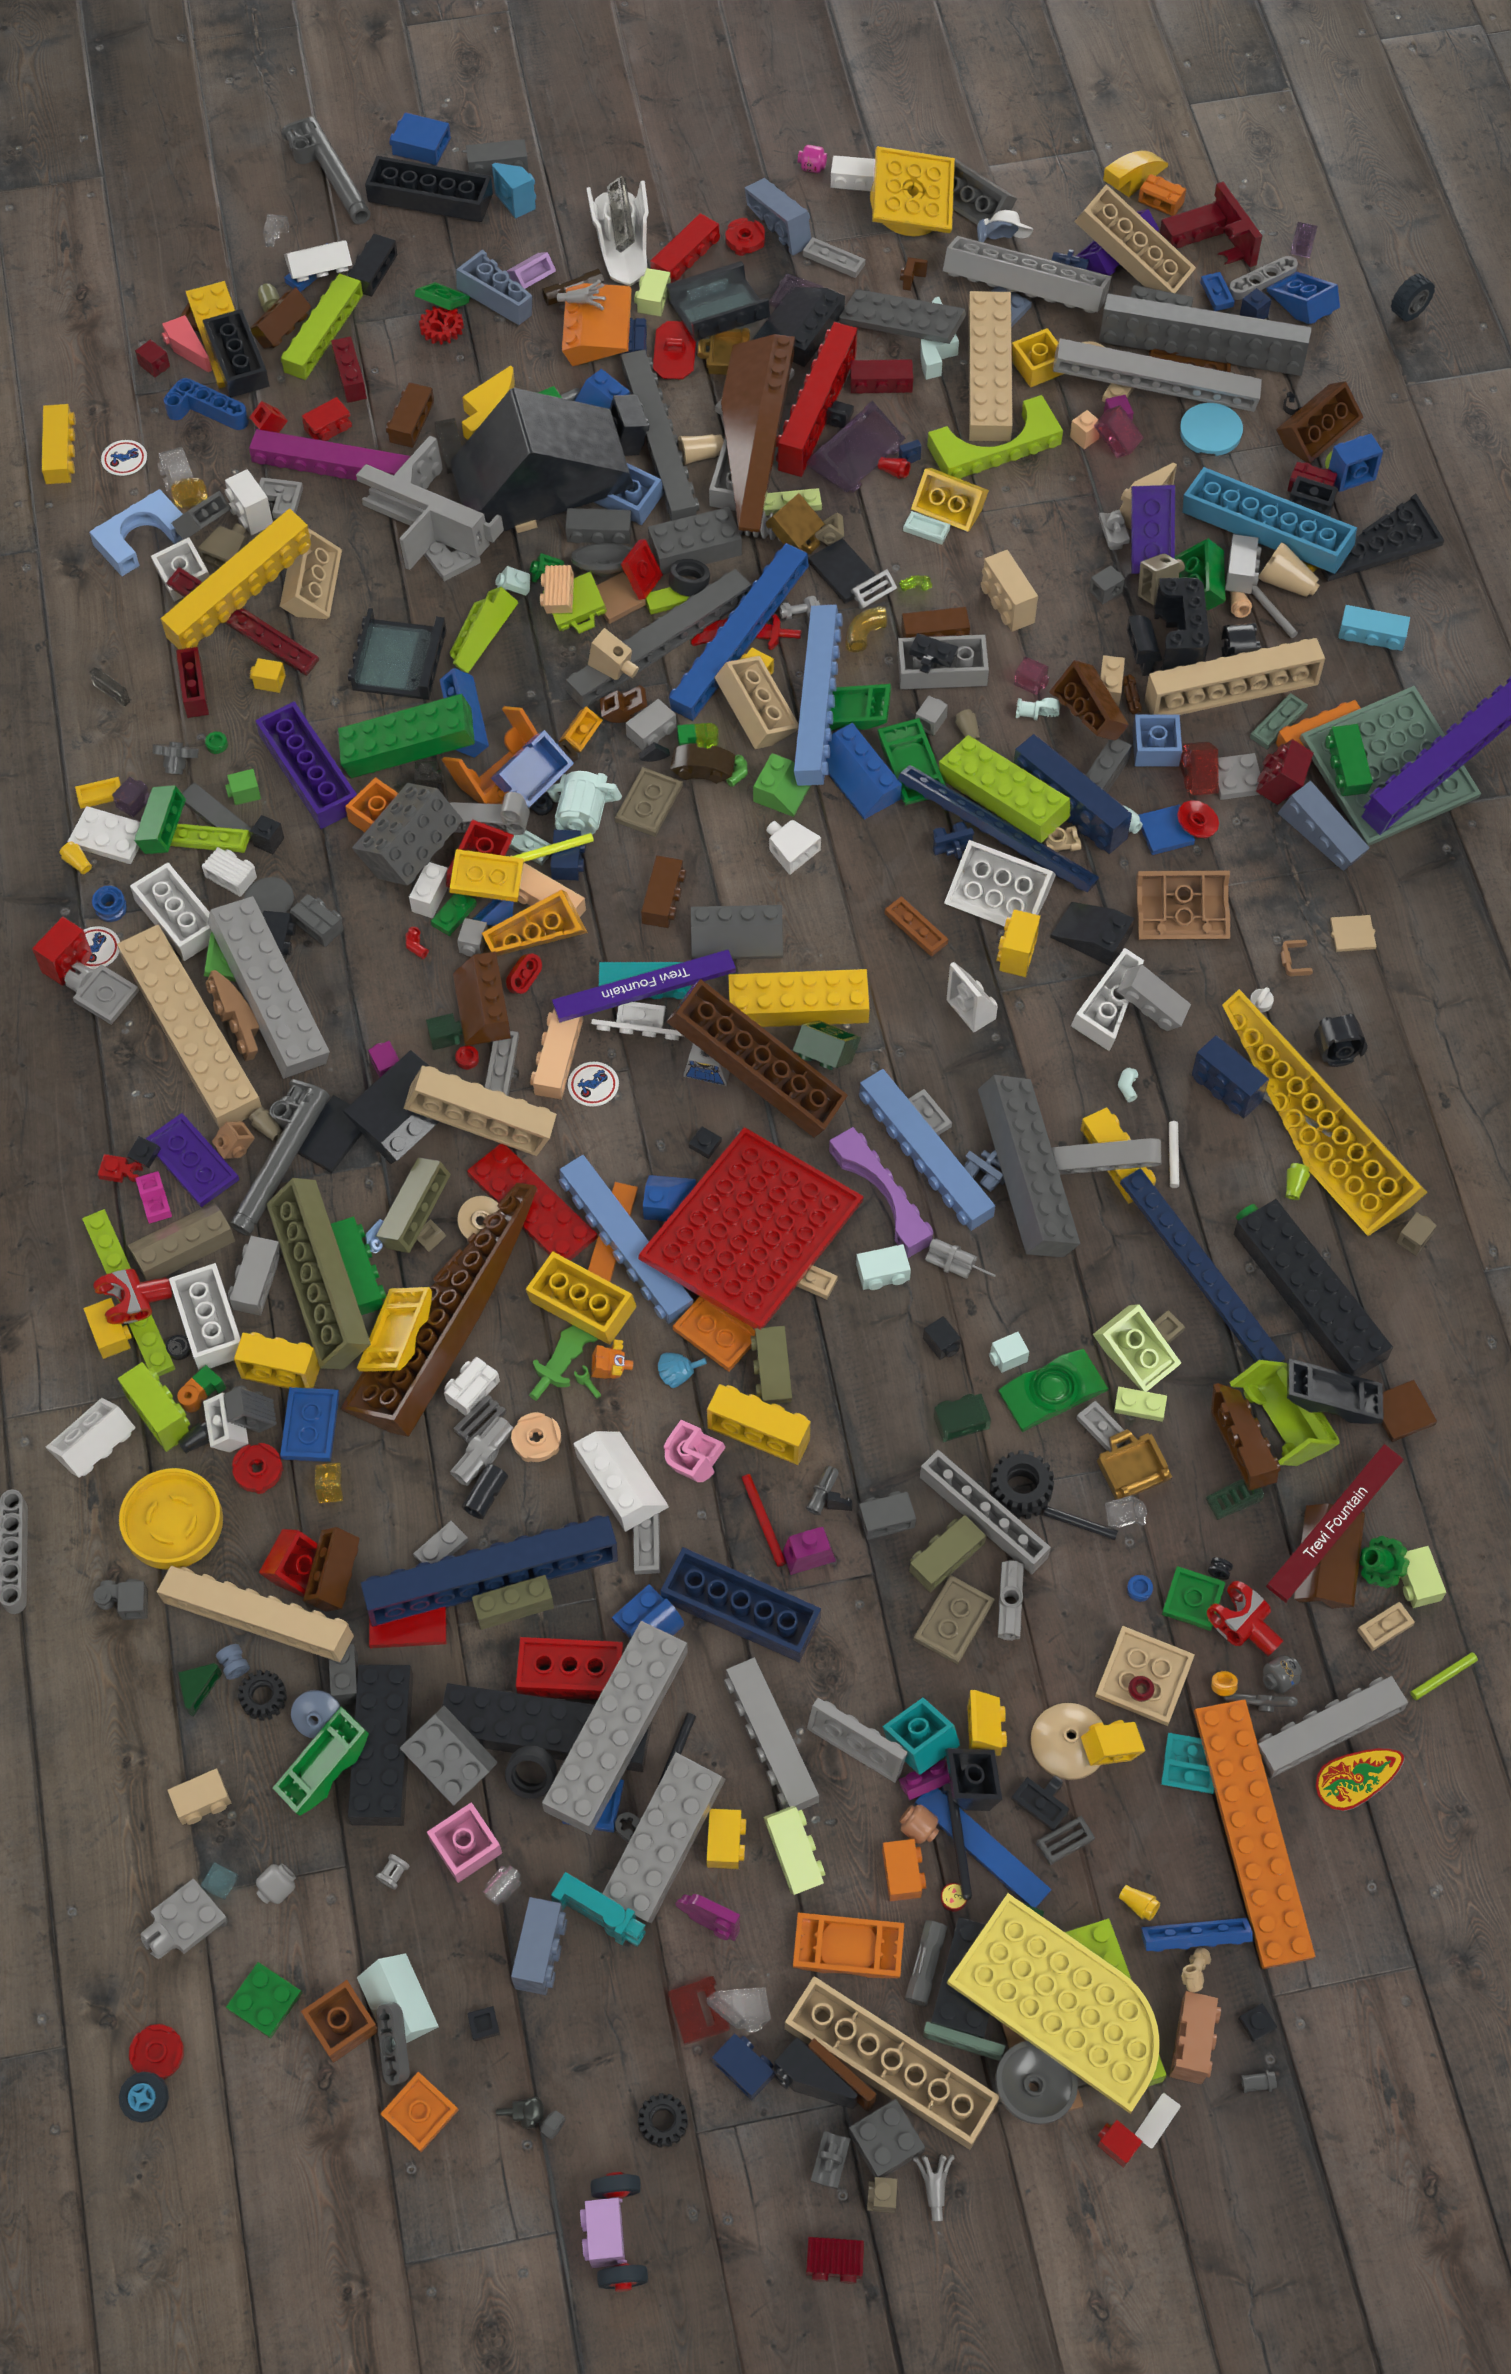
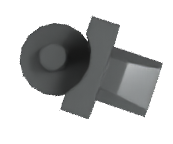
M824 2131L811 2182L838 2190L850 2138Z

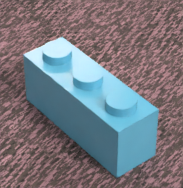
M1346 605L1338 638L1402 651L1407 637L1410 617Z

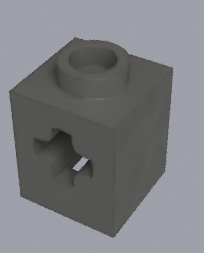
M1110 565L1091 577L1089 591L1104 604L1123 592L1125 579L1121 572L1116 571Z

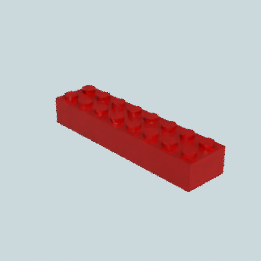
M834 322L831 330H827L825 343L819 347L818 358L812 362L811 373L805 377L804 388L798 392L796 405H792L790 419H786L783 426V434L777 438L776 447L778 452L776 461L778 462V471L799 477L803 476L826 425V411L828 407H832L834 400L837 401L850 372V362L856 359L858 328Z

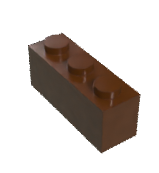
M296 287L286 291L250 327L252 335L264 349L271 346L275 348L283 341L281 337L284 334L288 335L295 329L294 324L297 321L301 322L308 316L306 312L311 308V305Z
M409 382L406 390L402 391L399 405L395 406L392 420H389L386 426V433L389 435L390 443L414 447L434 404L433 389L431 387Z
M966 607L902 614L901 628L903 638H915L917 633L928 637L970 635V623Z
M656 855L641 911L642 924L669 928L670 921L675 920L677 907H674L675 902L680 901L682 891L679 888L680 883H684L686 878L683 860Z
M338 1527L321 1530L303 1599L304 1602L326 1612L342 1609L346 1600L348 1583L352 1577L353 1563L358 1553L359 1537Z

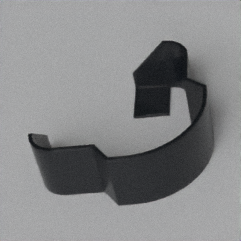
M1288 392L1283 402V410L1289 415H1294L1302 407L1295 410L1286 406L1287 398H1289V402H1295V395L1292 392Z

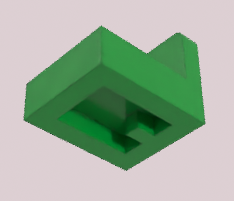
M540 553L536 561L533 560L530 565L531 581L536 583L541 574H545V566H563L564 561Z

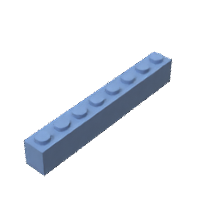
M881 1069L860 1082L859 1097L861 1101L871 1107L873 1115L879 1122L882 1121L890 1137L897 1139L903 1153L906 1156L910 1155L914 1160L917 1170L927 1176L930 1186L935 1191L938 1190L946 1206L953 1208L957 1213L956 1216L962 1225H966L972 1231L994 1217V1203L885 1070Z
M581 1155L562 1167L559 1179L561 1187L564 1191L569 1190L573 1196L572 1200L579 1210L582 1208L587 1214L585 1217L590 1226H596L599 1230L602 1242L606 1246L610 1245L612 1247L615 1259L619 1264L623 1263L625 1265L629 1278L633 1282L637 1281L640 1285L643 1297L647 1301L651 1300L655 1305L654 1310L660 1319L664 1318L668 1324L681 1317L693 1304V1299L681 1284L638 1259L639 1253L649 1241L586 1157Z

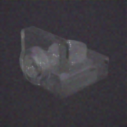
M267 214L263 231L266 247H274L275 239L279 238V233H289L287 216Z

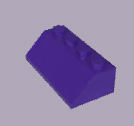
M1149 209L1137 211L1157 232L1159 231ZM1096 241L1091 242L1075 256L1089 260L1087 270L1108 276L1115 272L1117 266H1120Z

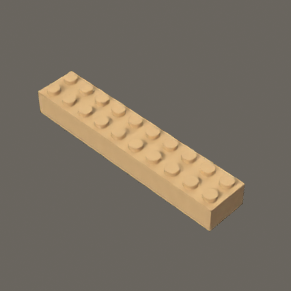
M159 924L117 943L125 965L219 1129L225 1122H239L249 1118L255 1110L262 1107L259 1096Z

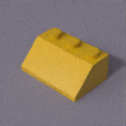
M927 468L924 470L911 510L969 532L982 511L989 490L936 469Z

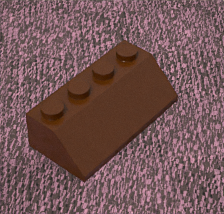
M1347 382L1332 383L1278 427L1276 431L1286 449L1306 463H1311L1363 418V415Z
M496 951L472 955L453 973L465 1046L511 1039Z

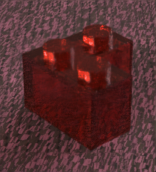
M1210 742L1184 743L1180 763H1183V766L1188 770V776L1184 777L1185 789H1188V792L1192 795L1219 793L1218 749Z

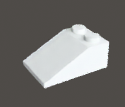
M955 962L951 963L947 1001L969 1028L976 1032L996 1019L997 1003L992 997H988L979 981H975L969 973Z

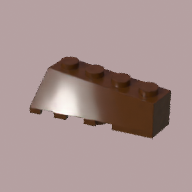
M1219 1383L1213 1384L1211 1414L1248 1490L1277 1483L1278 1472L1281 1471L1277 1457L1273 1458L1270 1452L1271 1447L1266 1437L1263 1438L1261 1434V1426L1258 1419L1253 1418L1251 1414V1406L1248 1399L1243 1398L1240 1390Z

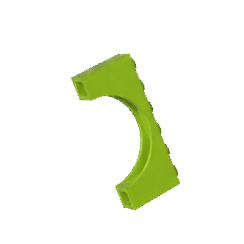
M1040 395L1023 401L1022 417L1025 427L1015 439L1006 444L994 447L975 446L956 437L946 426L928 432L927 447L943 473L961 479L1010 461H1016L1031 454H1037L1049 448H1055L1062 443L1063 429L1043 396Z

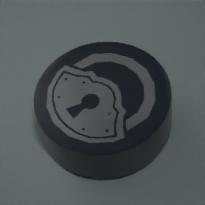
M174 1335L168 1339L166 1350L172 1359L183 1360L189 1356L191 1347L186 1336Z

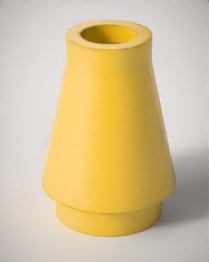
M70 841L60 849L61 859L77 869L81 874H86L91 870L92 865L87 860L79 844Z
M1128 1885L1122 1889L1119 1895V1899L1126 1903L1142 1920L1146 1918L1151 1921L1160 1907V1902L1156 1900V1896L1131 1888Z

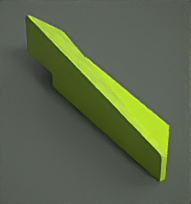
M499 587L488 591L485 599L474 602L450 651V656L454 659L453 664L465 673H469L518 604V601L504 588Z

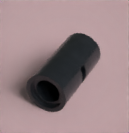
M487 1464L462 1505L464 1511L475 1518L484 1519L495 1500L493 1496L496 1497L508 1479V1474L493 1464Z

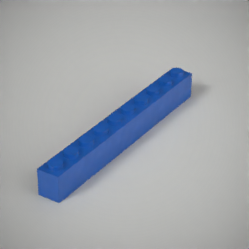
M785 543L781 550L779 549L775 553L773 561L770 565L765 566L761 577L753 582L751 590L741 598L739 606L729 614L724 626L719 627L712 642L707 643L702 655L695 659L693 667L688 673L683 675L678 687L671 691L669 700L672 711L694 721L719 687L714 677L726 662L741 658L809 567L808 553Z

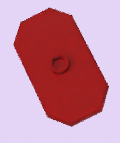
M666 321L656 329L653 370L662 379H684L694 371L696 341H694L682 321Z

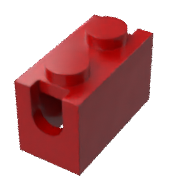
M337 397L302 415L304 430L312 439L328 441L330 438L353 427L348 419L351 416L350 412Z

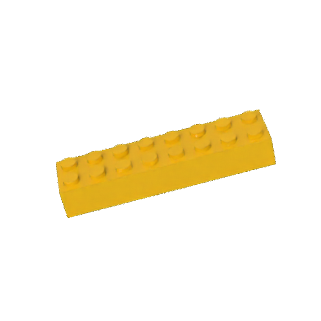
M290 508L160 618L166 638L178 649L197 647L200 640L210 636L220 623H225L236 609H241L250 597L259 594L264 585L274 581L284 568H289L300 554L303 555L310 549L311 540L308 525Z

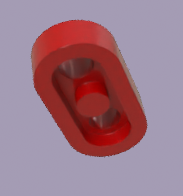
M533 953L524 954L515 964L506 978V986L511 993L522 994L530 988L542 969V961L538 955Z

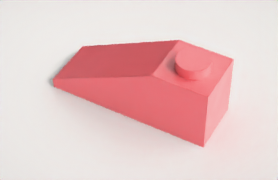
M184 315L163 323L164 333H162L165 344H169L176 354L201 369L211 372L209 357L186 316Z

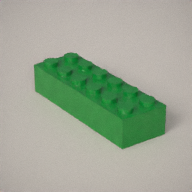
M463 694L338 728L341 765L351 778L475 744L472 708Z

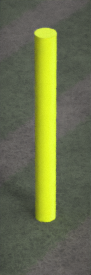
M589 833L511 857L523 858L524 862L594 842L592 834Z

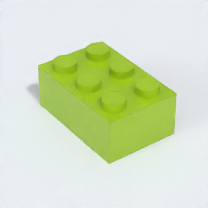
M141 1362L117 1378L126 1398L163 1449L167 1452L179 1444L178 1441L189 1431L188 1426L191 1424L186 1418V1413L179 1403L176 1404L172 1399L173 1396L166 1385L162 1386L155 1370L152 1367L148 1369Z

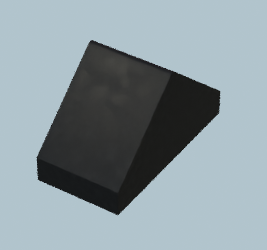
M511 388L450 461L462 505L483 513L487 523H490L496 515H500L503 531L516 528L515 526L526 522L537 521L565 512L567 508L574 509L607 498L608 495H617L626 490L635 489L610 409L518 388Z

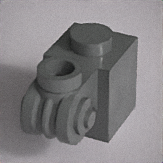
M128 1579L126 1582L116 1584L115 1581L105 1580L100 1582V1586L94 1591L93 1597L100 1609L109 1610L117 1602V1612L122 1620L148 1618V1588L144 1581Z

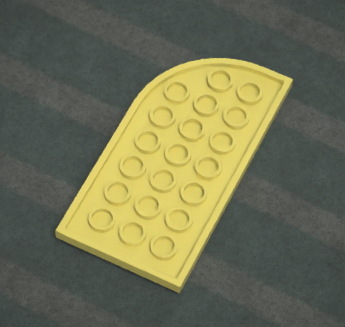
M1008 1893L959 1963L947 1984L1131 2114L1153 2078L1159 2057L1158 2026L1149 2002L1138 1986L1125 1974Z

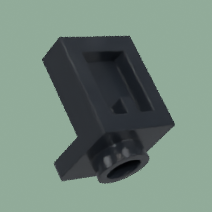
M834 400L832 407H828L826 411V424L846 429L854 412V406Z

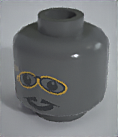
M1281 1655L1265 1664L1263 1668V1682L1268 1689L1282 1694L1300 1683L1301 1666L1296 1659Z

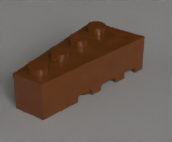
M1074 660L1049 691L1052 696L1059 699L1063 706H1067L1074 716L1079 717L1082 723L1096 736L1115 741L1129 726L1093 665Z

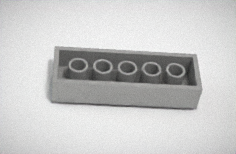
M676 1752L602 1894L620 1904L625 1910L630 1908L635 1911L636 1916L652 1923L726 1779Z

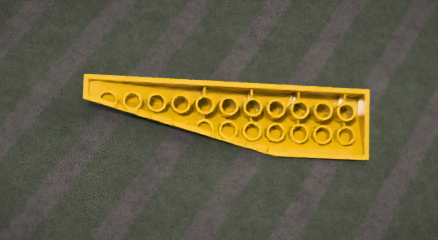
M1240 989L1222 1004L1253 1066L1269 1078L1266 1091L1275 1109L1278 1111L1286 1130L1289 1132L1304 1165L1309 1167L1310 1173L1367 1236L1410 1209L1427 1193L1419 1182ZM1305 1115L1316 1121L1319 1127L1316 1129L1306 1122ZM1326 1130L1333 1133L1331 1137H1328L1322 1131Z

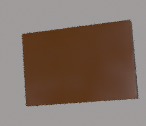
M813 2038L808 2044V2048L858 2094L857 2103L869 2112L875 2105L877 2094L821 2043Z

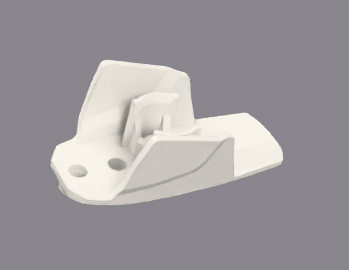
M640 181L636 198L633 194L622 190L602 193L594 202L591 188L587 187L592 222L596 227L600 248L610 279L631 286L640 281V277L644 276L647 268L646 233L649 212L645 181Z

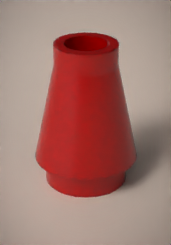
M881 457L879 459L878 469L898 479L907 478L909 475L911 464L905 458Z

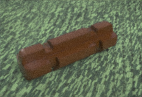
M1128 674L1123 677L1122 683L1125 686L1124 691L1129 711L1132 714H1137L1142 711V706L1139 703L1140 698L1137 686H1135V677Z

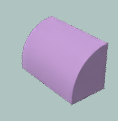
M548 252L535 254L506 272L510 275V279L513 282L517 281L525 289L554 273L556 269Z

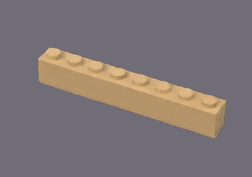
M170 1566L157 1590L158 1595L165 1604L337 1662H341L354 1637L349 1624L340 1618L333 1620L327 1618L319 1611L313 1610L309 1612L294 1603L287 1605L276 1597L268 1596L266 1598L260 1596L259 1593L252 1589L242 1590L231 1582L225 1581L221 1583L210 1575H197L186 1567L179 1569Z

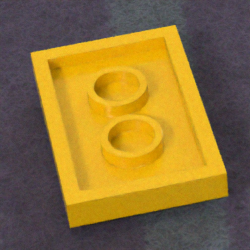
M456 849L450 893L518 902L524 859Z

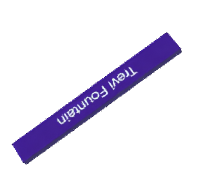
M728 949L552 1000L560 1023L693 985L700 979L707 981L735 973L736 967Z

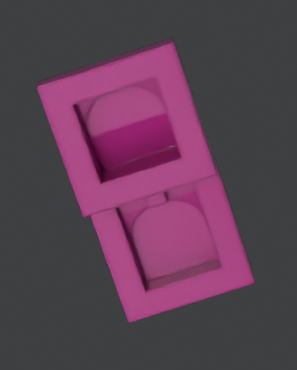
M159 1171L137 1177L136 1182L149 1224L172 1217Z

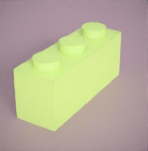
M791 1806L763 1817L790 1892L795 1895L823 1884L822 1876H825V1871L821 1861H816L812 1851H815L816 1847L812 1836H807L803 1826L807 1825L803 1811H798L795 1806Z

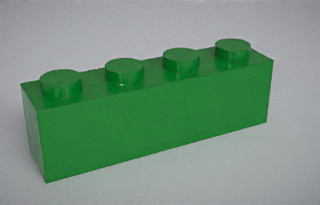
M354 1216L331 1223L361 1316L380 1310L383 1306L382 1299L386 1298L383 1285H377L376 1279L380 1277L376 1265L370 1264L369 1258H372L369 1244H363L362 1238L366 1236L362 1224L357 1225Z

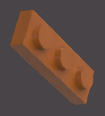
M902 896L885 908V915L931 957L948 944V938Z

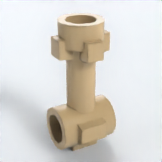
M1197 1948L1194 1954L1190 1955V1965L1183 1968L1182 1981L1190 1992H1197L1203 1988L1204 1977L1201 1971L1211 1962L1210 1953L1205 1948Z

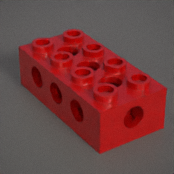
M520 1637L516 1678L517 1693L544 1698L598 1700L624 1653L623 1642ZM542 1666H550L547 1670H540ZM568 1667L576 1668L571 1672L565 1671V1669ZM594 1668L602 1669L598 1673L591 1672Z

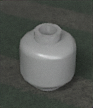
M272 1864L257 1878L256 1885L259 1890L256 1893L266 1904L270 1901L280 1904L295 1889L294 1880L296 1877L284 1864Z

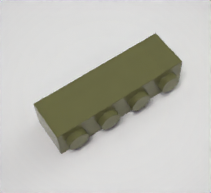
M417 1158L376 1235L387 1249L410 1253L451 1175L441 1161Z

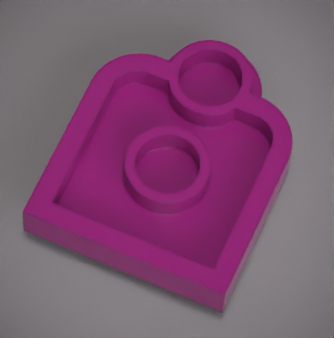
M683 1894L681 1899H677L675 1903L690 1919L714 1931L713 1933L718 1938L736 1940L740 1932V1914L697 1894L692 1896Z

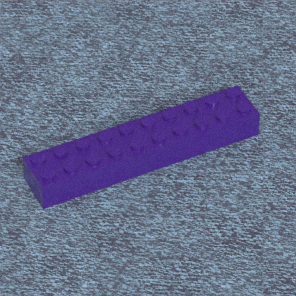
M1511 676L1506 681L1507 684L1504 687L1499 685L1492 692L1491 698L1487 699L1485 697L1476 706L1478 709L1474 712L1468 711L1462 717L1460 724L1454 723L1446 731L1447 735L1437 737L1429 750L1423 749L1416 756L1417 760L1411 763L1409 761L1400 770L1401 773L1398 776L1392 775L1386 781L1384 788L1378 787L1369 796L1371 799L1364 805L1365 811L1361 817L1379 835L1383 834L1511 725Z

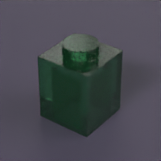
M453 1013L426 1019L433 1050L460 1044L459 1035L463 1034L460 1021H455Z

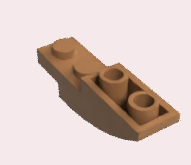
M213 970L206 980V987L208 993H212L214 998V1011L217 1015H220L222 1022L230 1020V1029L232 1033L236 1034L238 1040V1052L243 1054L244 1060H253L258 1052L254 1037L260 1028L255 1015L236 987L218 971Z

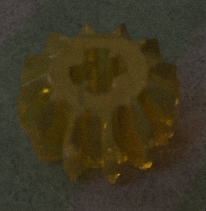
M196 477L182 478L180 481H175L171 485V496L174 504L181 508H190L207 499V489L204 481Z

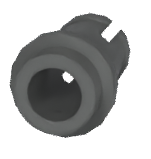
M1265 2070V2073L1241 2075L1244 2093L1260 2090L1272 2092V2089L1277 2088L1274 2071L1269 2072V2070Z

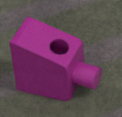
M823 1527L807 1530L788 1537L783 1549V1555L790 1575L836 1562L831 1544Z

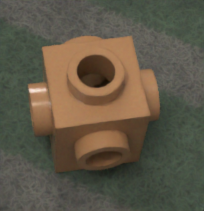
M243 1121L225 1122L218 1130L212 1143L224 1159L241 1158L246 1154L248 1147L255 1138Z

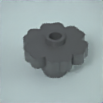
M170 741L169 745L153 744L152 753L164 755L163 767H165V773L183 774V769H186V758H198L199 749L185 747L181 742Z

